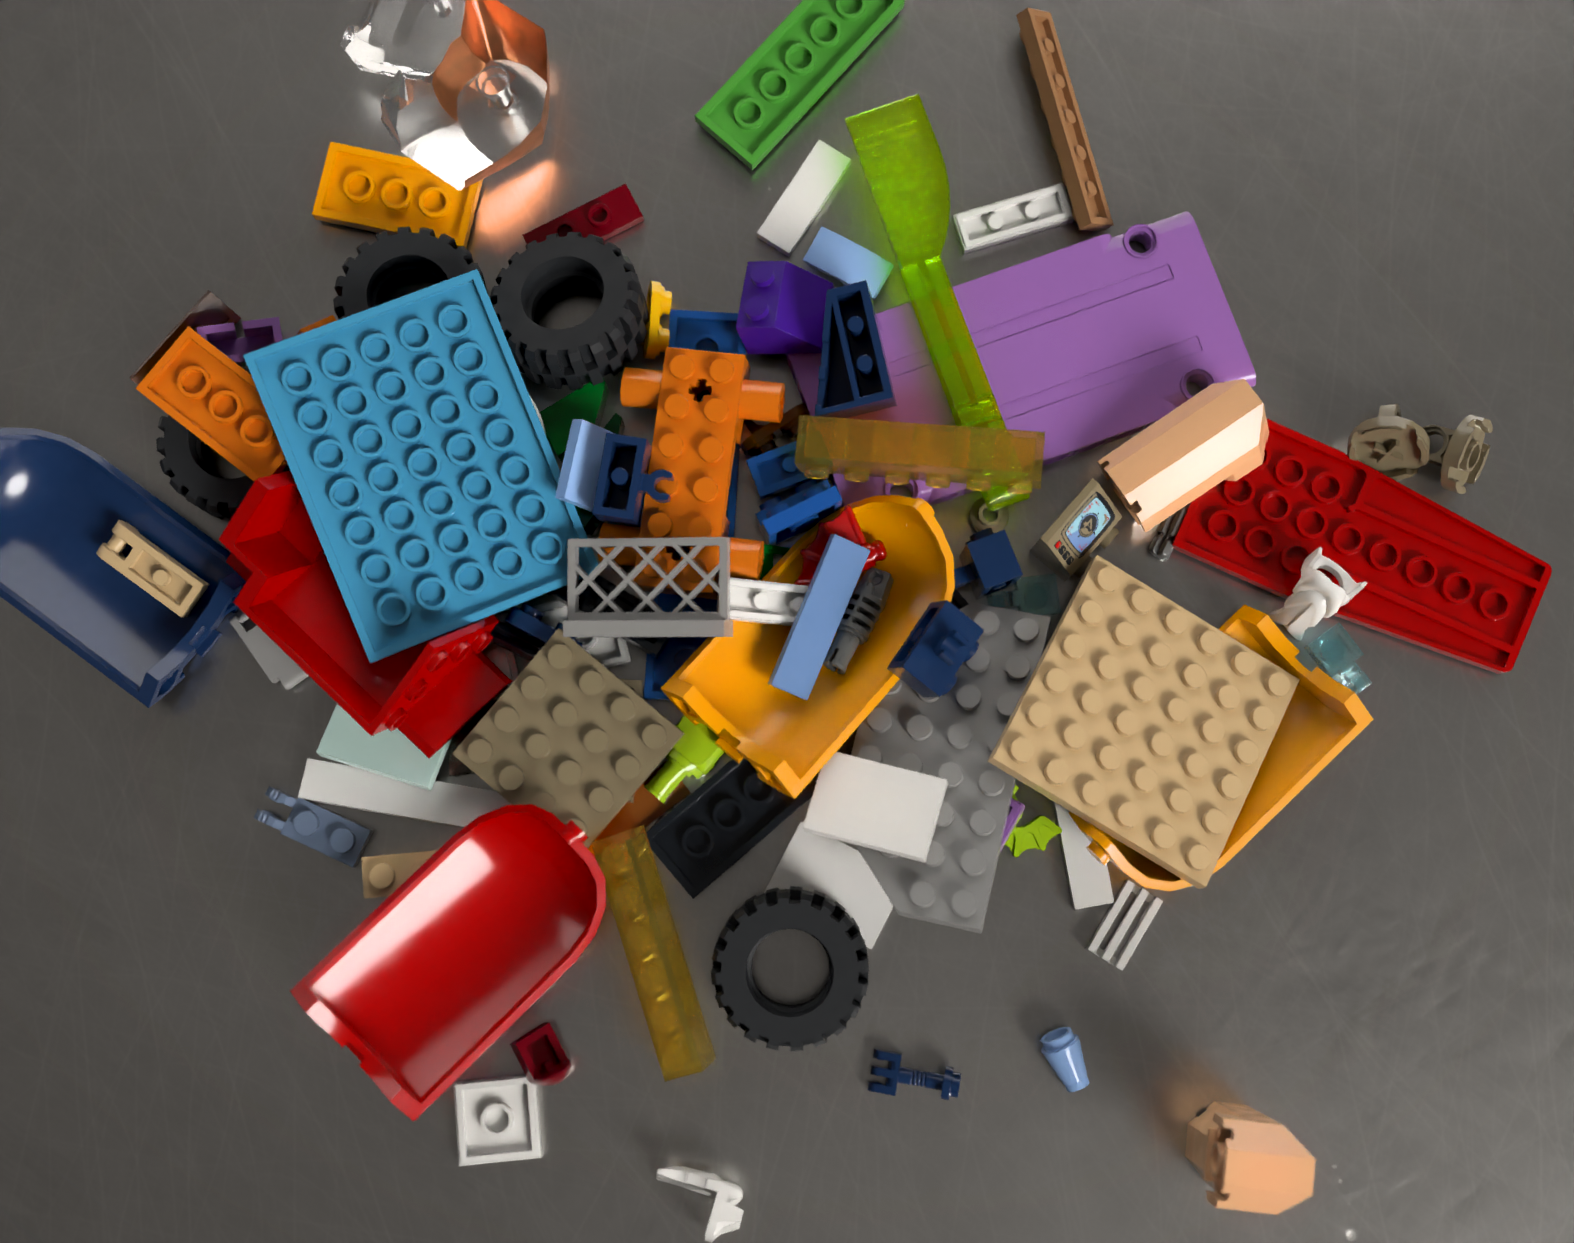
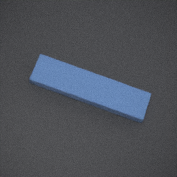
M836 534L830 535L768 681L769 685L803 700H808L870 550Z

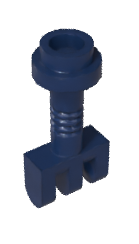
M874 1049L873 1058L887 1060L888 1067L871 1065L870 1074L886 1077L885 1084L877 1081L869 1082L868 1091L895 1096L898 1083L940 1090L942 1091L941 1099L949 1101V1097L958 1098L961 1073L953 1072L954 1067L946 1066L944 1074L918 1071L917 1069L901 1067L902 1053Z

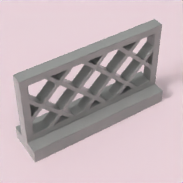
M730 538L568 539L567 620H563V637H733V621L730 620ZM683 546H695L689 553L682 548ZM705 546H719V564L707 574L693 558ZM593 547L604 558L589 575L579 565V548ZM602 547L615 548L608 554ZM625 547H633L644 558L629 574L613 560ZM642 547L654 548L648 554ZM664 547H673L684 558L669 574L653 560ZM688 563L704 578L689 595L673 580ZM648 564L663 578L649 595L633 580ZM608 565L624 579L609 595L594 581ZM718 573L719 585L713 580L718 575ZM579 575L584 579L580 584ZM668 584L684 599L672 612H664L653 601ZM708 584L719 594V612H704L693 601ZM590 585L603 601L593 612H579V595ZM628 585L643 599L632 612H624L613 601ZM689 604L695 612L682 611ZM609 605L615 612L603 611ZM649 605L655 612L642 611Z

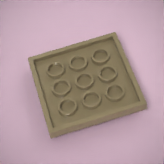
M558 628L452 754L510 804H534L553 813L565 825L572 820L588 836V839L583 844L589 848L685 733L571 637H563V630Z

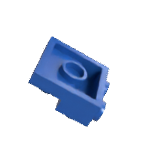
M812 479L796 487V494L783 501L780 496H777L759 506L761 511L755 514V521L767 545L776 546L814 527L823 518L841 509L842 498L836 486L831 487L827 479L820 483H817L816 479Z

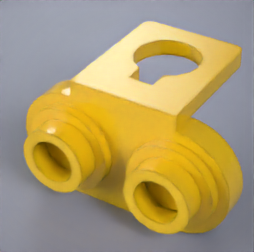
M650 281L646 298L649 322L645 326L647 334L641 345H643V357L647 359H655L656 356H659L660 352L665 353L666 347L669 346L670 332L669 329L662 328L660 318L662 314H670L672 292L665 291V287L661 285V282Z

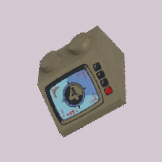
M1092 478L1029 552L1064 582L1073 574L1080 578L1092 559L1089 556L1098 545L1105 549L1120 532L1115 525L1122 518V515L1100 484Z

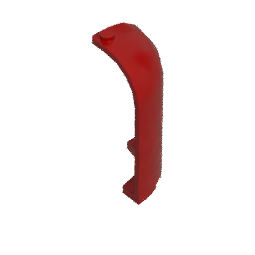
M534 804L506 805L477 817L453 835L290 990L291 994L305 1013L321 1026L342 1048L346 1045L361 1061L359 1066L374 1081L387 1099L412 1121H415L576 962L595 937L606 908V878L594 855L583 844L588 839V836L572 820L565 825L553 813Z

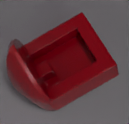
M542 1023L510 1043L531 1084L541 1086L556 1085L561 1083L568 1075L571 1068V1060L567 1058L550 1023Z

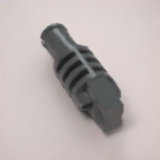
M872 567L867 570L859 581L836 631L837 635L823 662L826 668L833 672L838 668V674H845L846 668L858 645H863L864 642L868 641L875 623L880 618V613L885 608L894 582L890 573Z

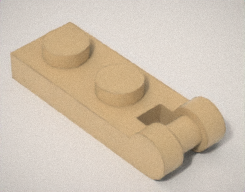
M118 520L112 529L113 536L108 543H102L96 554L180 617H188L209 587V584L141 535L135 527L125 521ZM128 544L131 547H133V549L128 554V556L125 557L122 551Z

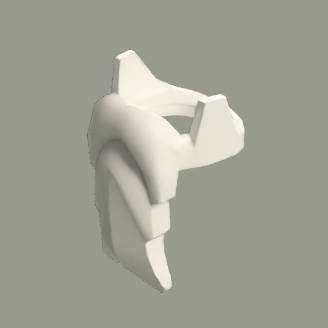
M1318 547L1305 558L1301 568V578L1292 590L1293 594L1285 601L1284 607L1269 614L1273 622L1284 625L1296 640H1302L1305 630L1308 627H1315L1323 617L1329 618L1337 613L1341 606L1346 605L1368 584L1365 581L1356 583L1342 567L1321 555L1323 549L1321 547ZM1317 569H1324L1332 573L1340 586L1332 583L1326 575Z
M683 1166L657 1169V1180L681 1186L715 1199L704 1241L713 1243L721 1234L739 1229L744 1210L734 1206L743 1198V1190L739 1185L730 1181H723L717 1174Z

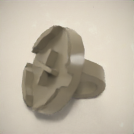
M1398 404L1381 405L1379 416L1367 419L1357 425L1348 438L1347 456H1349V459L1358 460L1395 481L1412 477L1418 473L1419 468L1423 464L1426 465L1429 461V436L1425 429L1417 423L1402 418Z

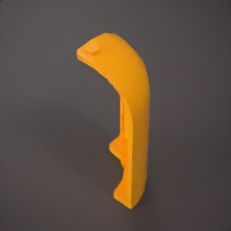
M875 495L847 504L851 506L868 543L874 540L883 542L887 557L883 561H877L874 568L890 573L894 582L885 608L880 613V618L875 623L868 641L864 642L863 645H858L846 668L845 674H838V668L833 672L822 665L808 700H803L768 684V681L792 626L733 621V637H708L661 687L666 696L694 725L698 723L704 724L719 737L714 743L738 764L743 758L748 760L757 770L759 779L787 796L795 799L899 681L900 678L889 671L887 667L929 604L945 600L951 603L955 588L953 554L942 528L934 517V509L921 498L915 499L900 495ZM844 507L820 520L804 534L761 581L794 584L802 571L801 549H806L812 544L816 538L820 522L835 519L844 510ZM867 570L864 571V572H862V573L860 574V577H859V579H858L857 584H858L859 581L862 579V577L865 575V573L867 572Z
M1245 604L1219 630L1300 680L1213 873L1228 863L1374 720L1354 691L1335 681L1318 667L1312 672L1295 658L1300 651L1284 636L1268 614ZM1069 811L1071 818L1091 842L1086 847L1087 850L1102 865L1111 861L1144 888L1171 892L1193 886Z

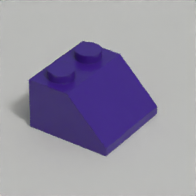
M749 261L747 263L736 323L737 332L747 353H822L827 290L834 288L833 283L788 261Z

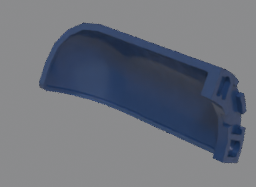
M0 428V597L146 707L150 708L185 678V674L182 672L183 668L196 654L204 658L223 634L217 628L226 615L230 612L234 614L239 611L240 608L234 603V600L244 587L246 581L226 563L231 552L99 454L71 438L36 428ZM118 520L125 521L135 527L141 535L209 584V587L188 617H180L96 554L102 543H108L113 536L112 529ZM128 544L122 551L125 557L128 556L133 547Z

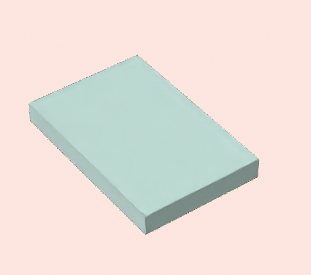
M336 704L316 753L321 757L431 791L452 738L431 758H428L398 728L394 731L386 729L370 736L339 704Z

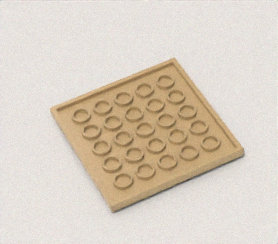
M1096 555L1090 560L988 762L1198 889L1205 888L1300 679Z

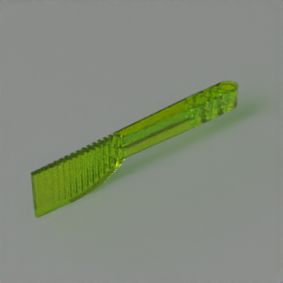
M916 94L845 118L848 132L874 203L877 206L878 214H880V219L888 236L889 244H891L892 252L895 254L896 263L899 265L900 274L988 510L993 512L1030 498L1025 476L941 260L950 216L949 181L938 141L920 95Z

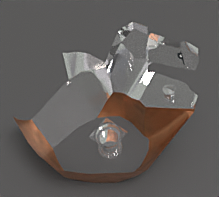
M371 0L359 23L347 26L340 45L361 71L394 76L385 88L380 103L381 121L402 153L457 190H462L509 166L543 143L549 116L550 98L549 58L543 28L498 0H427L410 30L408 43L395 46L392 38L408 0Z

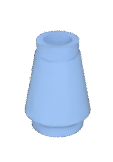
M1070 1027L1057 1028L1045 1034L1041 1038L1043 1045L1041 1052L1062 1084L1065 1085L1067 1092H1076L1085 1088L1090 1081L1087 1077L1079 1035L1073 1034Z

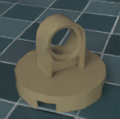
M1470 414L1461 421L1455 430L1439 425L1422 427L1428 436L1436 434L1443 437L1442 448L1436 453L1429 454L1428 461L1430 464L1441 467L1440 482L1443 489L1458 494L1466 493L1464 484L1470 483L1474 485L1488 457L1491 445L1483 442L1485 432L1493 433L1491 420Z

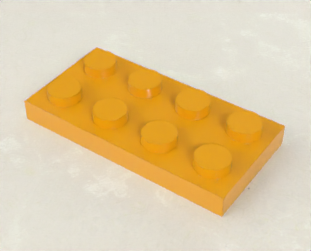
M330 141L312 215L315 220L377 233L387 231L388 235L398 234L399 227H410L412 233H419L421 227L434 230L436 238L445 233L455 239L457 248L459 246L467 248L483 179L464 188V181L478 172Z

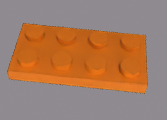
M189 326L135 388L254 482L257 478L281 473L288 465L251 374Z

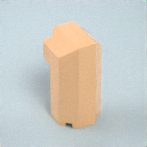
M1245 379L1211 384L1097 462L1107 481L1111 478L1114 482L1112 484L1113 490L1136 523L1141 525L1142 529L1147 532L1223 480L1237 481L1263 464L1265 444L1269 435L1264 403Z
M1217 1101L1212 1102L1205 1109L1207 1110L1199 1117L1196 1116L1188 1122L1185 1157L1198 1171L1203 1180L1214 1189V1192L1206 1191L1207 1201L1215 1208L1277 1215L1313 1196L1315 1158L1283 1124L1247 1105Z

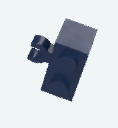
M606 433L592 514L599 521L639 527L645 494H649L653 500L659 503L670 502V495L657 492L656 485L661 480L673 481L674 475L667 470H656L648 474L652 446L646 438Z
M987 528L969 537L970 541L965 543L966 546L959 556L962 567L954 569V589L970 583L974 596L978 600L1012 587L1020 579L1023 573L1005 529L994 533L992 528Z
M948 600L931 602L887 669L922 697H940L945 695L955 685L957 681V675L955 674L962 663L971 659L978 650L979 642L977 641L984 629Z

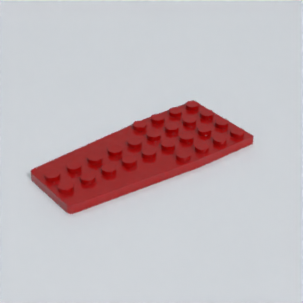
M1267 419L1269 435L1265 444L1263 464L1237 481L1223 480L1189 504L1176 537L1172 541L1173 549L1285 599L1293 594L1292 590L1301 578V568L1305 558L1318 547L1323 548L1321 555L1337 563L1356 583L1363 581L1368 583L1346 605L1341 606L1333 616L1497 674L1506 673L1513 669L1552 574L1551 566L1541 559L1358 460L1349 459L1346 453L1270 419ZM1317 569L1326 575L1332 583L1340 586L1332 573L1324 569Z

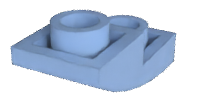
M823 226L819 229L803 258L807 265L838 279L844 285L866 280L874 300H876L894 267L892 263Z

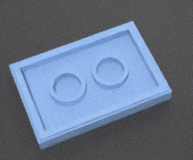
M572 419L555 498L590 512L593 511L606 433L613 432L583 419Z

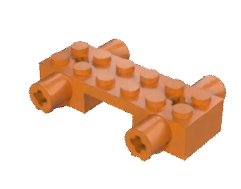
M666 347L663 371L626 367L621 379V405L624 407L657 410L648 474L656 470H667L674 475V480H661L656 485L657 492L670 495V502L659 503L653 500L649 494H645L641 527L603 523L599 538L728 537L730 521L726 517L735 444H741L744 419L780 423L783 418L785 403V384L749 380L751 367L746 356L743 354ZM708 390L711 395H704L703 401L699 402L696 398L697 395L701 394L702 391ZM729 537L730 578L759 581L764 560V541ZM695 546L686 547L691 551ZM705 546L693 558L707 574L719 564V546ZM615 547L602 548L609 554ZM625 547L613 560L618 565L636 567L644 558L633 547ZM654 547L642 548L649 554ZM664 547L653 559L667 574L684 559L681 556V559L678 560L674 555L676 550L673 547ZM598 553V560L601 563L604 558ZM688 563L673 580L689 595L704 578ZM648 564L633 580L644 591L652 592L663 578ZM718 573V575L713 579L718 585H719V573ZM669 584L660 592L663 594L679 595ZM708 584L696 597L718 600V593Z

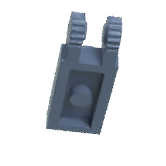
M268 787L265 795L269 799L293 807L287 821L277 817L270 811L257 809L254 815L255 819L281 830L280 834L354 868L357 866L373 830L312 801L296 798L274 787Z

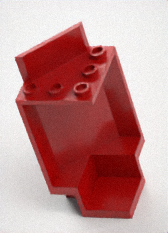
M291 470L257 478L218 539L231 551L226 563L246 581L234 603L370 736L386 729L394 731L398 728L428 758H431L513 682L481 652L492 641L493 636L490 633L499 622L494 615L370 663Z

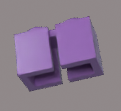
M279 317L242 321L245 335L242 338H237L234 323L197 327L199 335L240 367H242L243 362H246L244 354L283 341Z

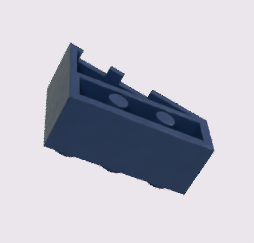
M864 280L827 290L815 419L822 425L897 406L872 295L867 281Z

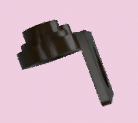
M802 403L785 413L783 411V418L780 423L770 422L764 426L758 425L752 420L744 419L743 423L752 434L740 445L746 456L761 455L778 448L775 441L783 435L788 434L791 439H794L806 432L811 427L808 422L810 417L807 405Z

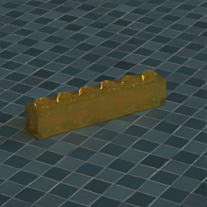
M799 415L795 465L799 471L804 472L805 477L813 479H828L829 474L845 475V480L853 482H868L870 476L883 477L886 483L893 485H908L910 479L926 481V486L934 488H948L951 482L965 483L967 489L974 491H989L992 485L1006 486L1007 491L1010 493L1031 494L1032 488L1041 489L1045 432Z
M644 825L591 842L593 851L606 878V893L664 1081L702 1072L716 1059Z

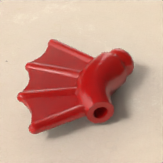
M847 505L835 519L820 522L816 538L812 544L806 549H801L802 571L794 584L809 586L831 534H836L870 550L862 572L876 566L877 561L886 559L887 552L885 546L880 540H874L871 543L866 541L851 506Z

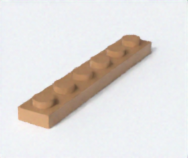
M1027 7L1016 15L1020 27L1019 35L1026 47L1031 64L1030 73L1036 81L1041 98V110L1046 116L1050 128L1051 144L1058 155L1062 169L1061 178L1068 189L1073 206L1072 215L1078 224L1079 230L1102 232L1114 224L1051 12Z

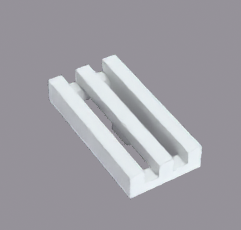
M1125 880L1114 899L1115 903L1111 904L1085 948L1121 971L1125 968L1163 903L1161 899L1151 895L1148 891L1138 887L1130 880ZM1132 892L1136 897L1105 950L1099 948L1126 899ZM1144 901L1148 902L1146 910L1117 958L1114 957L1115 950Z

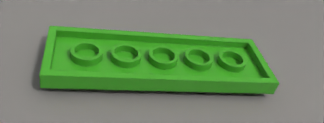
M802 0L695 115V122L753 171L904 8L905 0Z

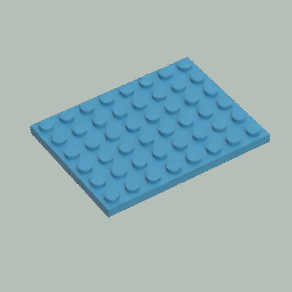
M478 269L243 355L370 663L567 585L568 539L588 538L575 506L555 498L561 473ZM592 547L579 548V565L588 575L599 564Z

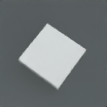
M525 1074L457 1080L453 1082L459 1166L542 1158L538 1086L531 1084Z

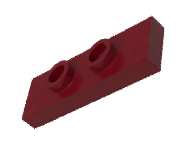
M625 183L522 236L526 244L534 240L537 243L547 240V235L555 233L559 237H565L567 232H580L583 238H587L588 234L603 238V241L643 222L644 217Z

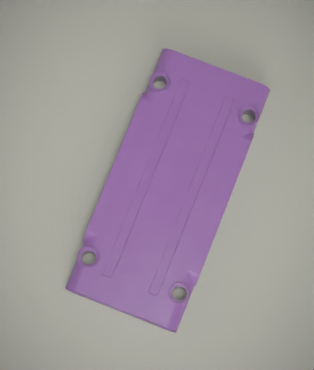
M1188 211L1149 225L1135 224L1126 233L1111 237V234H1103L877 313L876 317L897 406L820 425L815 419L814 414L815 404H817L818 374L822 353L786 354L787 362L802 403H805L809 410V422L813 433L821 432L835 470L830 472L829 476L833 486H836L842 498L841 508L847 504L875 495H891V488L898 485L908 488L911 498H921L930 505L939 504L1141 432L1193 397L1186 389V382L1196 383L1200 386L1201 390L1214 383L1245 379L1251 387L1256 385V374L1196 222ZM1138 241L1142 243L1146 252L1137 253L1133 251L1129 242Z

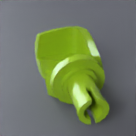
M685 715L676 724V727L685 734L666 755L667 762L650 782L644 786L662 803L666 801V798L686 775L689 778L693 775L699 779L703 774L706 775L718 764L717 760L725 753L714 744L719 737L710 728L701 723L694 725Z

